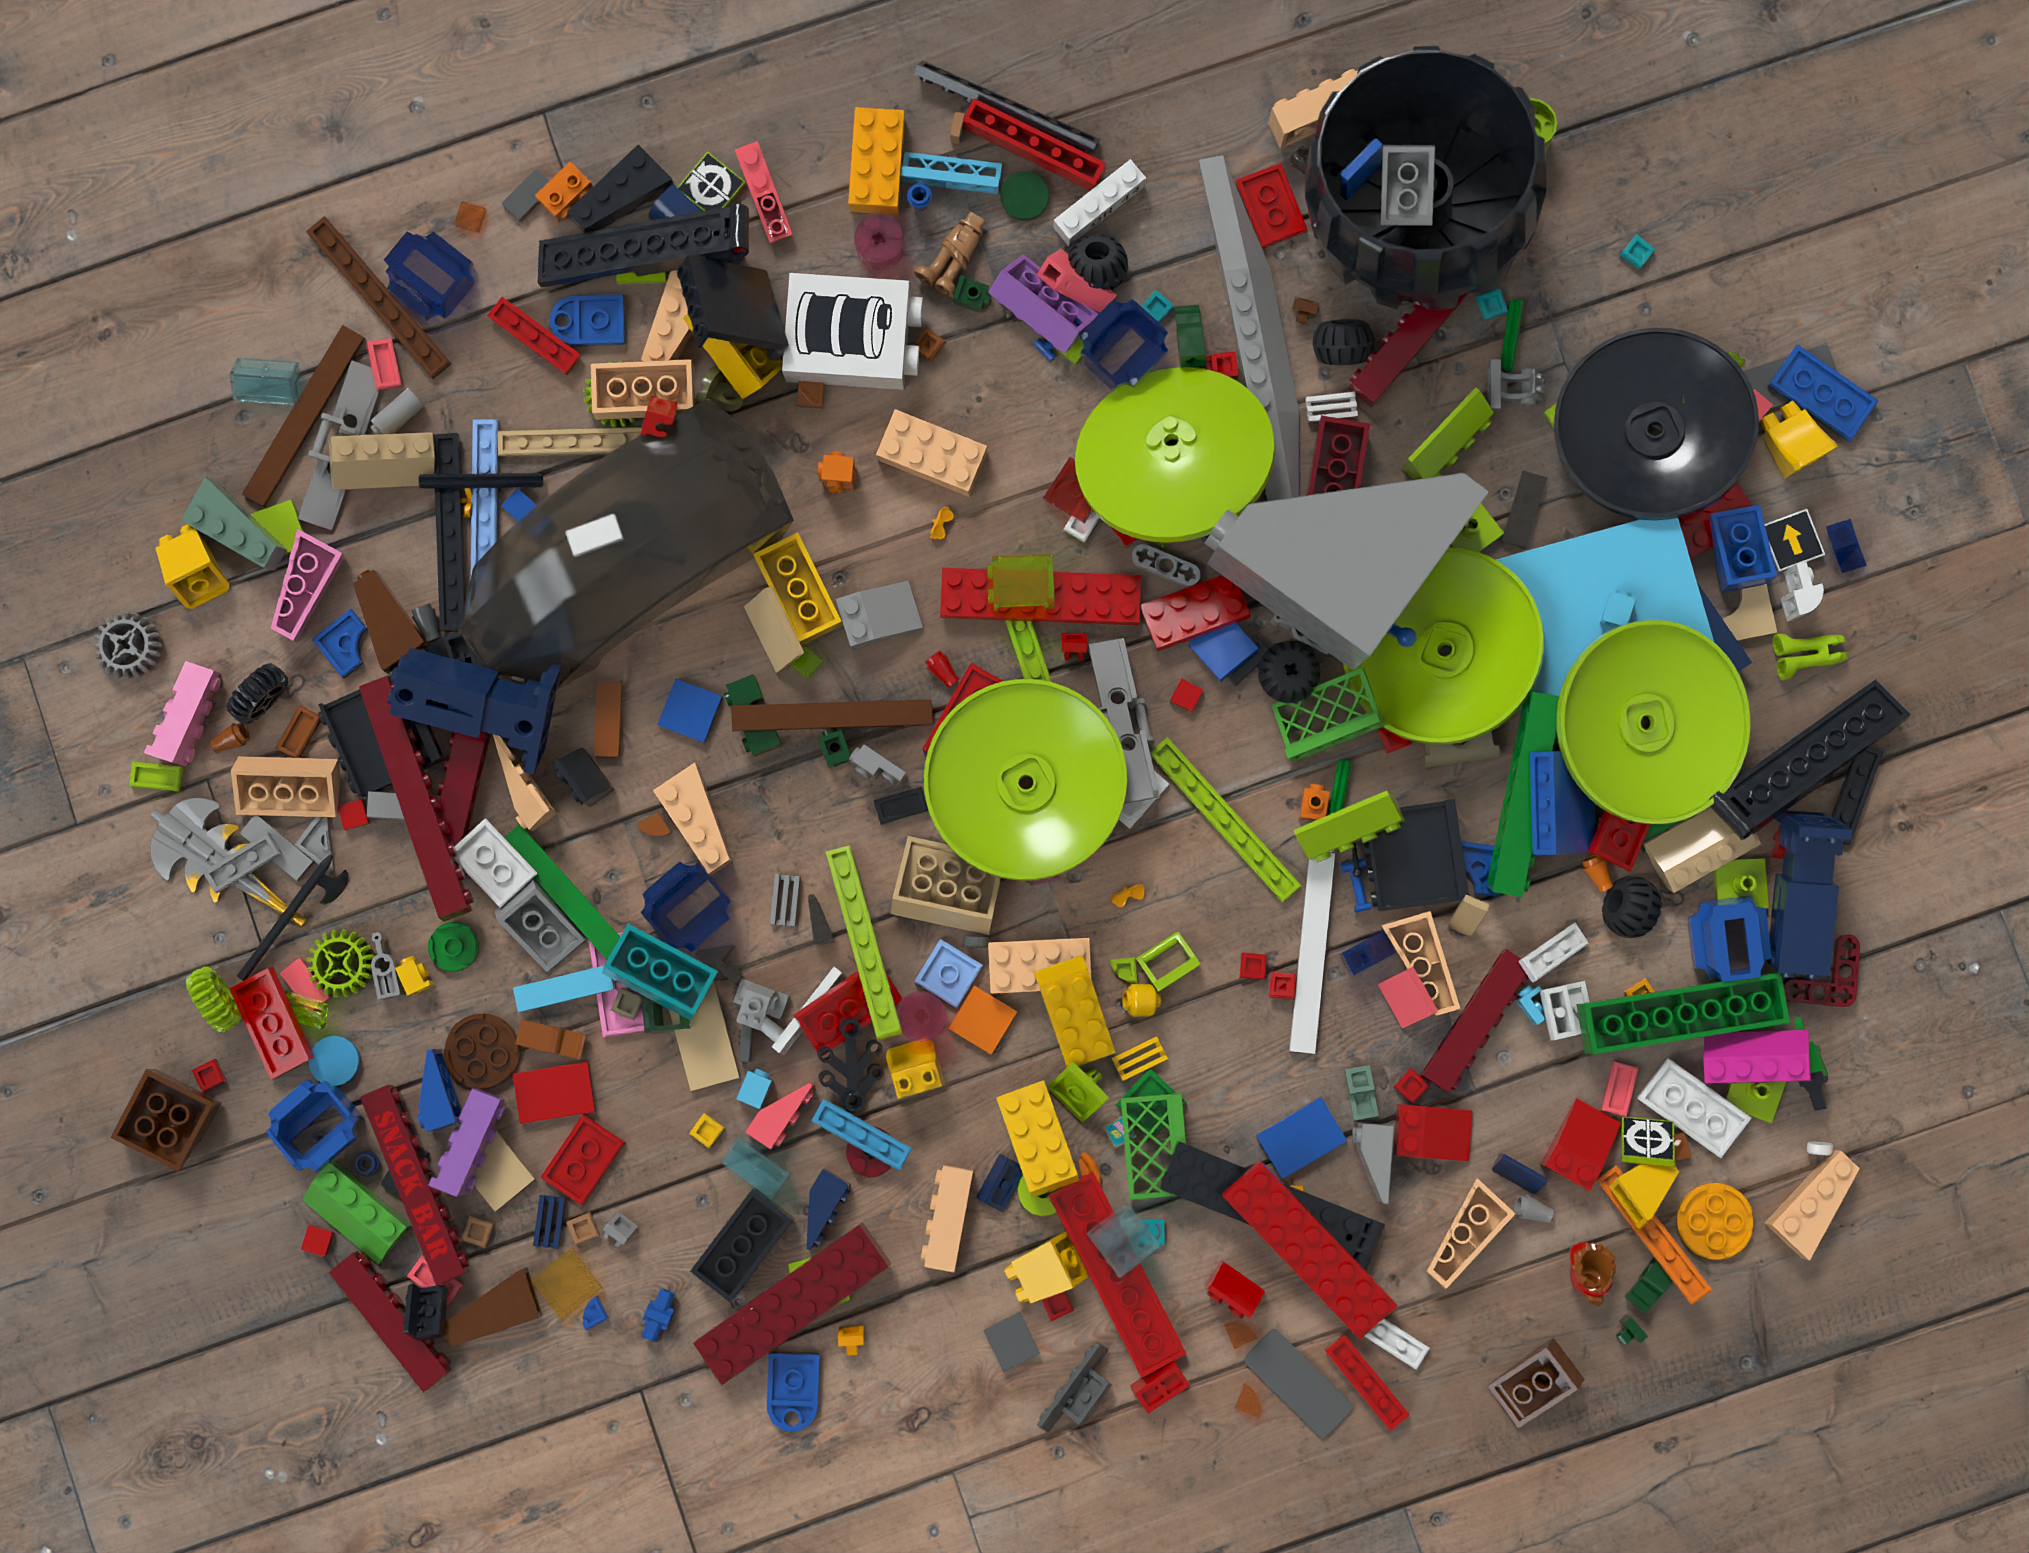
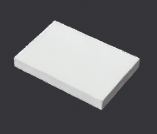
M486 818L455 846L458 855L454 857L455 861L461 865L500 908L538 874Z

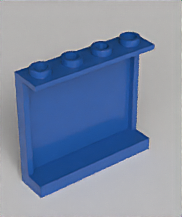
M1561 751L1530 752L1533 855L1588 852L1596 833L1595 803L1588 798L1572 778Z

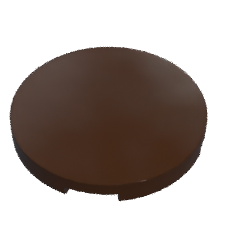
M474 1014L465 1017L453 1026L447 1037L444 1050V1060L447 1069L459 1083L470 1088L490 1089L499 1086L512 1076L519 1064L521 1047L515 1044L517 1034L508 1022L492 1014Z

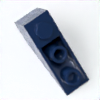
M826 1168L822 1169L809 1191L806 1249L809 1251L813 1246L819 1247L825 1236L821 1233L826 1224L832 1225L838 1212L834 1211L839 1202L844 1204L851 1190L847 1189L850 1184L849 1182Z

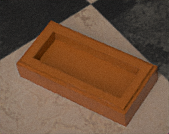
M299 704L275 748L292 758H301L321 722L319 715Z

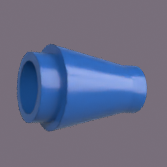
M924 184L913 185L907 193L909 203L918 211L925 210L932 198L931 190Z

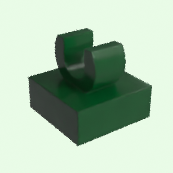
M1626 1314L1619 1320L1624 1329L1615 1336L1622 1344L1626 1345L1633 1338L1635 1341L1642 1343L1648 1338L1647 1334L1631 1316Z

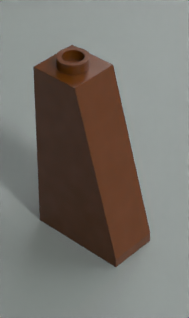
M374 569L372 571L366 570L357 577L358 580L353 583L379 665L384 672L389 674L394 668L398 667L401 656H406L410 648L422 651L429 644L381 575Z
M528 1267L518 1270L445 1321V1342H449L450 1346L454 1347L543 1316Z

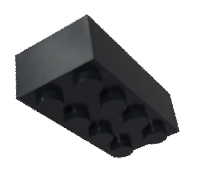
M753 1188L690 1272L727 1301L732 1302L795 1218L759 1190Z

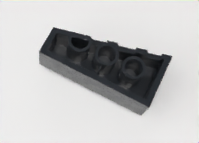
M638 144L575 203L567 213L584 233L601 230L616 222V219L632 213L636 210L635 208L658 198L657 196L664 193L674 184V181Z

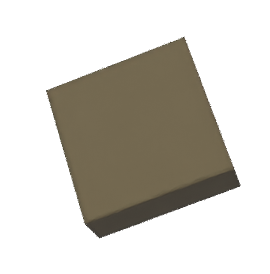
M620 987L611 1011L635 1020L645 997Z

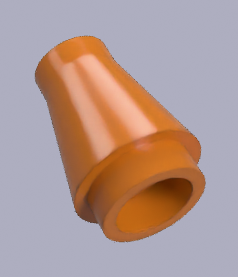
M1595 855L1588 856L1582 860L1584 865L1582 869L1597 886L1599 892L1613 887L1605 860Z

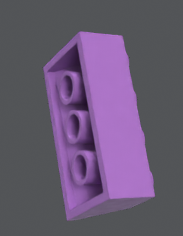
M1023 254L1001 270L988 293L998 303L1011 310L1017 318L1031 326L1037 334L1042 335L1056 349L1061 350L1065 354L1097 320L1099 314L1093 309L1053 290L1036 276L1040 267ZM1076 316L1083 322L1079 326L1073 322Z

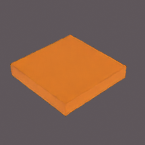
M974 985L948 1029L992 1055L1017 1011Z

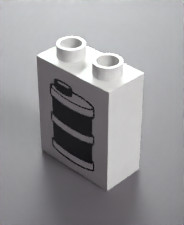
M790 273L785 334L789 346L783 353L782 366L786 382L799 383V381L823 382L824 385L904 390L905 375L918 376L920 347L907 345L908 328L921 327L923 297H911L909 281Z

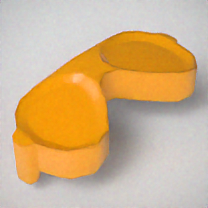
M465 488L467 498H462V503H466L464 508L465 515L463 517L471 518L472 488Z
M943 507L939 511L937 518L932 520L934 525L930 532L931 539L945 538L946 534L943 523L952 520L954 517L949 507Z
M1136 884L1130 888L1124 886L1123 891L1115 893L1110 899L1112 903L1121 908L1124 907L1128 897L1138 900L1143 899L1145 888L1143 884Z

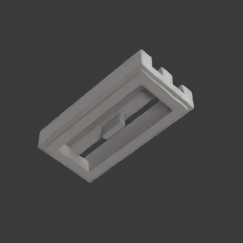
M775 874L770 924L796 925L800 876ZM780 880H784L780 920H776ZM789 881H794L790 921H786Z

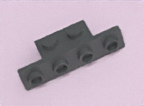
M1096 1342L1087 1349L1084 1360L1072 1370L1066 1385L1056 1392L1055 1400L1050 1407L1041 1413L1040 1421L1037 1423L1040 1429L1049 1432L1063 1412L1083 1427L1112 1386L1110 1382L1094 1370L1107 1353V1347Z

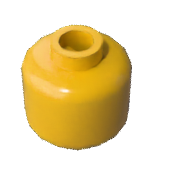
M1131 984L1122 995L1123 1009L1127 1010L1128 1014L1133 1017H1150L1160 1007L1161 995L1159 992L1156 993L1155 987L1151 984Z

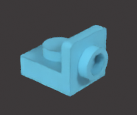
M1528 985L1518 993L1520 997L1515 1001L1533 1025H1538L1545 1020L1542 1015L1544 1010L1538 1001H1532L1530 998L1542 989L1540 986L1532 988L1531 985Z

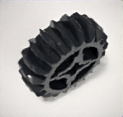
M272 663L257 668L232 692V696L229 698L226 706L230 716L243 725L258 720L282 696L288 685V677L279 667Z

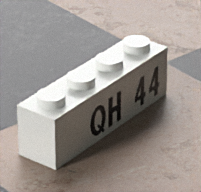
M1130 159L1054 219L1053 228L1065 243L1071 246L1144 188L1146 177Z

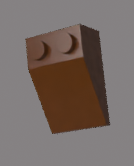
M1553 1337L1508 1369L1487 1387L1517 1427L1520 1428L1577 1391L1585 1379Z

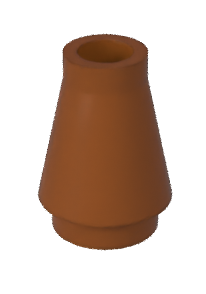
M232 723L218 736L210 740V746L215 753L244 746L250 740V736L243 724Z

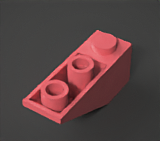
M1062 249L1048 256L1036 276L1056 292L1102 314L1107 312L1117 294L1110 289L1090 287L1088 282L1084 280V277L1079 276L1075 272L1076 269L1071 267L1068 254Z
M809 1083L760 1110L745 1133L769 1149H772L775 1145L779 1147L787 1136L784 1130L788 1124L793 1126L801 1113L798 1112L801 1104L805 1103L807 1105L815 1092L811 1090L814 1084Z

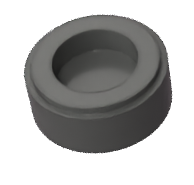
M964 937L965 947H988V937Z

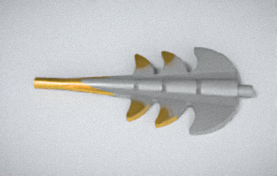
M191 798L176 804L166 815L157 809L151 814V818L159 823L150 846L151 858L156 870L165 880L171 879L174 866L184 857L188 859L185 866L186 882L190 890L196 892L199 882L204 876L203 871L249 844L238 845L230 851L226 849L229 838L236 831L240 830L239 825L222 824L211 828L209 831L205 829L209 816L221 807L219 803L207 798ZM253 873L232 884L282 914L288 907L284 901ZM210 885L211 897L214 902H218L223 890L215 893ZM296 912L291 921L302 928L306 924L307 919Z

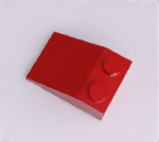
M1576 1098L1540 1165L1584 1190L1590 1191L1604 1166L1621 1123Z
M1396 1104L1393 1155L1469 1161L1473 1111Z

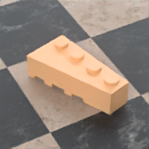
M1833 1150V1154L1827 1155L1768 1218L1765 1224L1802 1259L1810 1261L1860 1168L1842 1151Z

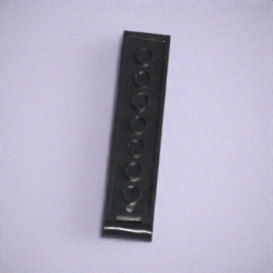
M734 204L725 208L540 240L537 283L541 288L629 272H634L637 277L674 271L678 270L679 265L684 262L687 255L723 262L735 260V257H744L749 253V208L744 204Z
M1875 679L1734 780L1724 794L1720 791L1716 792L1710 798H1714V803L1710 808L1741 840H1745L1832 778L1834 772L1908 720L1911 714Z
M1177 1141L1159 1189L1250 1225L1222 1195L1225 1190L1249 1169ZM1284 1184L1352 1257L1368 1271L1385 1224Z

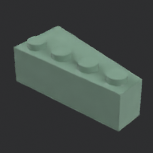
M204 477L181 520L263 568L276 571L287 549L267 529L262 527L232 495L223 489V486L218 481Z

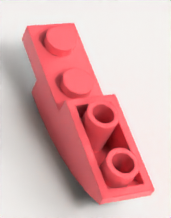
M758 141L735 149L769 243L793 235Z

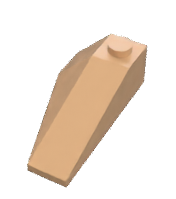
M493 734L512 802L518 813V816L515 818L523 829L528 827L529 830L535 831L556 816L557 812L531 775L524 772V765L512 748L508 746L505 738Z

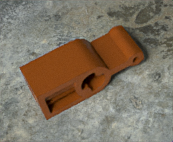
M521 1020L515 1044L581 1059L587 1035L529 1020Z

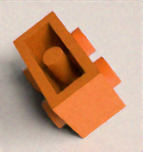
M569 162L535 197L560 222L563 219L569 218L567 211L593 185Z
M830 452V455L823 456V462L819 461L817 475L819 476V481H822L824 488L829 489L828 492L842 494L843 490L854 491L857 468L854 457H846L845 453Z

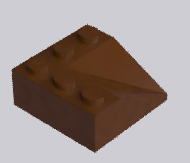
M146 1069L110 1138L179 1172L210 1126L222 1102L157 1069Z

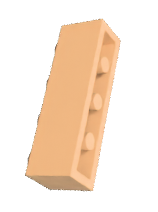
M943 1165L942 1170L937 1169L935 1184L939 1185L938 1195H932L930 1210L935 1211L933 1220H928L925 1232V1235H930L928 1245H923L920 1259L925 1261L924 1267L949 1272L955 1271L973 1170Z

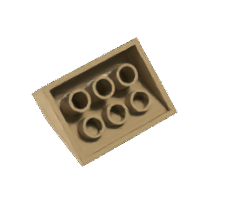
M908 836L892 898L891 914L989 935L1001 878L971 866L961 859L947 844Z

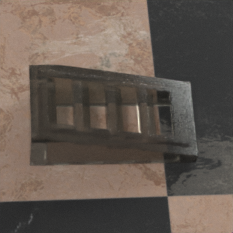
M810 894L808 896L814 944L817 946L835 943L834 936L817 897L814 894Z

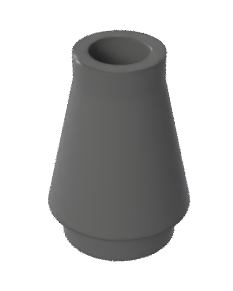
M430 603L411 610L413 613L412 619L425 637L426 642L441 637L438 630L435 608L432 609Z

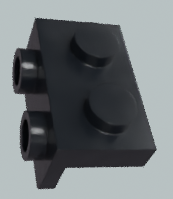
M415 1284L408 1285L405 1298V1319L403 1320L404 1334L417 1341L444 1337L448 1287L443 1284L420 1288Z

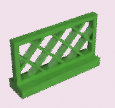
M1363 667L1313 687L1314 691L1311 695L1319 698L1313 712L1302 707L1305 699L1300 701L1298 705L1283 702L1272 704L1286 746L1287 758L1294 762L1386 726L1385 719L1380 714L1365 668ZM1358 676L1361 677L1363 682L1359 693L1348 689L1351 680ZM1333 686L1342 689L1336 703L1325 698L1328 689ZM1346 691L1357 696L1352 709L1340 705ZM1361 698L1370 702L1371 712L1363 715L1356 712ZM1323 700L1334 705L1328 719L1317 714ZM1287 705L1296 707L1290 721L1282 717L1280 708ZM1338 708L1350 712L1346 722L1341 724L1333 721ZM1300 710L1311 714L1306 728L1295 724ZM1316 717L1327 721L1323 731L1319 733L1310 731ZM1293 726L1304 730L1301 739L1291 743L1289 734Z
M1181 1092L1121 1098L1129 1199L1176 1196L1159 1189V1186L1156 1185L1164 1176L1166 1168L1161 1166L1154 1158L1163 1148L1172 1155L1177 1141L1186 1144ZM1167 1100V1111L1161 1118L1149 1109L1155 1101ZM1151 1101L1148 1106L1142 1102ZM1137 1102L1144 1108V1111L1136 1120L1127 1113L1126 1103ZM1147 1111L1159 1120L1150 1131L1138 1123ZM1167 1115H1168L1169 1125L1164 1121V1118H1165ZM1128 1119H1130L1133 1122V1124L1129 1128ZM1160 1123L1166 1126L1170 1132V1136L1164 1143L1152 1135ZM1135 1125L1147 1134L1138 1145L1129 1139V1132ZM1149 1136L1160 1145L1152 1157L1140 1148ZM1169 1141L1171 1143V1150L1165 1146ZM1130 1144L1135 1147L1132 1153L1130 1151ZM1137 1151H1140L1149 1159L1141 1170H1138L1131 1162V1158ZM1151 1162L1163 1171L1154 1182L1143 1174V1171ZM1132 1169L1138 1173L1134 1178ZM1139 1176L1151 1184L1145 1193H1134L1133 1183ZM1153 1188H1156V1189L1158 1190V1192H1150V1191H1151Z

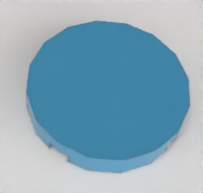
M325 1037L317 1042L311 1050L314 1059L309 1061L310 1071L315 1079L321 1083L327 1081L331 1086L343 1085L352 1080L359 1071V1050L346 1037Z

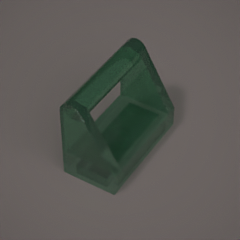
M641 995L645 1033L661 1034L690 1029V1020L679 1015L680 1024L664 1026L662 1005Z

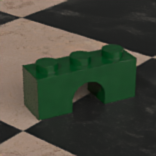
M754 674L726 684L728 691L724 692V696L729 707L732 705H755L758 702L764 701ZM776 730L743 731L745 738L742 739L744 748L747 753L751 752L754 757L782 747Z

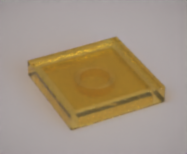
M573 1248L567 1250L531 1279L561 1320L603 1288Z

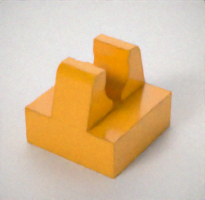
M864 1325L838 1328V1347L846 1346L847 1356H856L858 1345H864Z

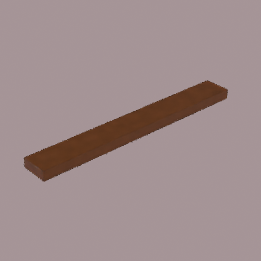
M325 216L306 231L432 379L436 378L452 364Z
M344 325L341 326L242 493L243 496L264 508L266 507L347 371L351 361H353L365 338Z
M931 699L731 706L732 732L929 726L933 724Z

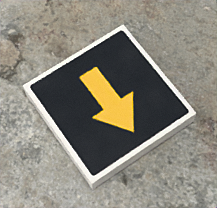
M1807 509L1765 524L1777 573L1787 570L1798 563L1808 562L1825 555Z

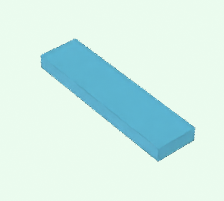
M604 966L513 987L518 1012H524L615 990V982L613 979L602 974Z

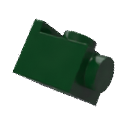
M961 275L953 296V304L982 313L983 307L989 306L992 297L988 293L989 285ZM974 290L977 291L978 294L975 297H972L969 295V291Z
M832 728L822 732L823 737L818 738L829 769L850 762L851 754L842 730L837 731L836 728ZM834 743L840 746L837 752L831 751V745Z

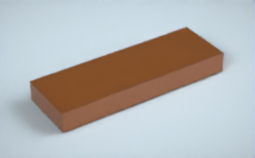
M622 682L596 683L594 757L620 758Z

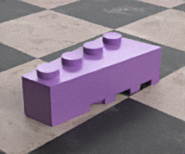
M478 1088L471 1090L458 1119V1122L462 1123L461 1127H456L449 1139L451 1149L446 1151L444 1156H441L438 1163L439 1170L441 1171L437 1179L431 1178L428 1186L456 1197L466 1195L468 1191H473L477 1182V1177H474L478 1167L482 1168L487 1154L484 1153L486 1146L492 1143L496 1135V1130L494 1129L497 1119L501 1120L504 1115L506 1106L503 1104L505 1099Z

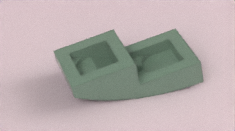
M1370 1065L1345 1069L1353 1122L1379 1118Z

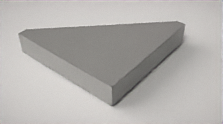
M315 817L294 844L296 848L317 864H320L326 857L332 855L328 817ZM333 859L327 870L329 873L334 872Z

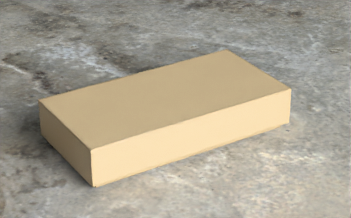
M1465 895L1449 920L1447 927L1471 937L1486 914L1489 904Z

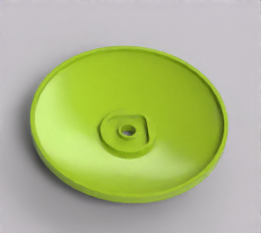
M1193 367L1161 369L1129 380L1108 394L1096 406L1086 420L1079 435L1075 452L1076 475L1084 498L1091 509L1100 519L1117 531L1137 539L1152 542L1188 541L1209 535L1227 509L1239 517L1248 504L1256 502L1265 489L1272 473L1275 459V440L1266 410L1257 397L1241 383L1226 375L1207 369ZM1171 439L1178 440L1175 446L1166 445V442Z
M1449 547L1394 622V624L1401 628L1409 627L1416 632L1417 640L1415 644L1410 647H1403L1396 638L1386 633L1371 655L1357 668L1352 670L1343 663L1345 674L1362 667L1365 668L1380 714L1383 715L1386 726H1383L1385 729L1400 737L1419 743L1434 745L1461 743L1496 729L1517 712L1526 701L1530 691L1535 686L1543 663V624L1539 610L1529 590L1509 568L1482 553ZM1443 645H1450L1452 647L1451 654L1446 657L1440 656L1439 649ZM1358 676L1351 680L1349 685L1352 691L1359 693L1363 684L1361 677ZM1361 698L1360 705L1367 713L1371 712L1370 702Z
M1645 620L1632 622L1616 627L1599 636L1584 649L1571 666L1558 700V742L1562 757L1572 778L1588 798L1599 807L1619 818L1637 823L1665 824L1690 818L1710 807L1714 803V798H1710L1718 791L1724 794L1735 780L1742 767L1749 744V702L1745 687L1735 666L1721 648L1708 637L1686 625L1671 621ZM1643 716H1647L1650 720V726L1647 730L1641 726Z
M1015 679L996 683L964 699L947 715L936 731L928 749L924 769L926 803L934 825L943 840L961 859L971 866L990 875L1009 880L1028 881L1054 877L1072 870L1088 860L1112 834L1122 813L1127 790V767L1124 752L1119 738L1108 719L1093 703L1079 693L1053 682L1035 679ZM1023 777H1030L1034 781L1030 789L1025 790L1019 786V781Z

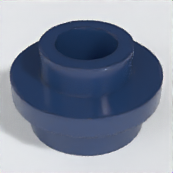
M363 1151L354 1160V1168L361 1176L375 1174L380 1166L378 1156L372 1151ZM365 1159L371 1161L370 1168L364 1167L363 1162Z

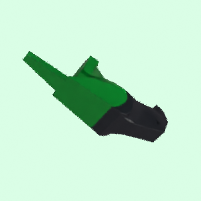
M1796 1017V1030H1805L1802 1018ZM1811 1041L1809 1045L1812 1081H1800L1798 1083L1800 1087H1804L1808 1091L1814 1111L1827 1109L1823 1091L1825 1083L1828 1081V1072L1820 1054V1045H1815Z

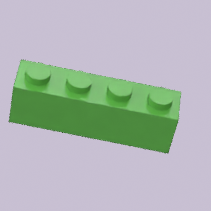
M331 1161L312 1181L302 1199L378 1265L382 1263L412 1226L410 1222L337 1161Z

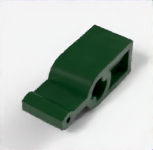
M1199 305L1174 306L1180 368L1205 367L1206 354Z
M1653 1257L1638 1277V1281L1626 1293L1624 1298L1646 1314L1658 1297L1663 1295L1671 1286L1673 1281Z

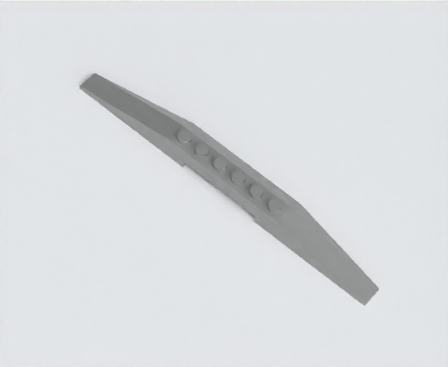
M1223 155L1200 159L1199 166L1244 386L1263 405L1269 416L1274 434L1275 459L1271 476L1264 489L1266 502L1299 497V408L1271 269Z

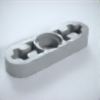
M1140 544L1132 552V561L1135 566L1184 587L1196 585L1200 579V570L1196 565L1149 545ZM1143 550H1146L1147 556L1154 559V554L1159 555L1155 561L1154 568L1150 567L1152 564L1150 560L1145 559L1143 562H1140L1139 556L1136 553H1142ZM1161 560H1170L1173 564V569L1167 573L1162 572L1159 569V562ZM1177 564L1182 565L1180 570L1183 572H1188L1189 569L1193 570L1192 575L1196 578L1190 579L1187 582L1184 580L1185 576L1181 573H1178L1177 578L1174 577Z

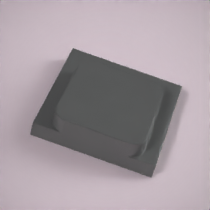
M1020 1312L983 1330L1003 1372L1040 1354Z

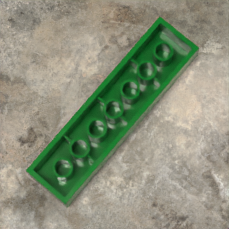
M1530 691L1528 698L1522 705L1487 880V887L1492 892L1523 897V893L1528 892L1530 877H1527L1528 868L1533 867L1535 855L1532 852L1530 752H1552L1554 742L1558 743L1557 707L1559 696Z
M1780 973L1763 974L1761 977L1719 981L1576 1004L1585 1054L1605 1053L1790 1023L1783 980Z

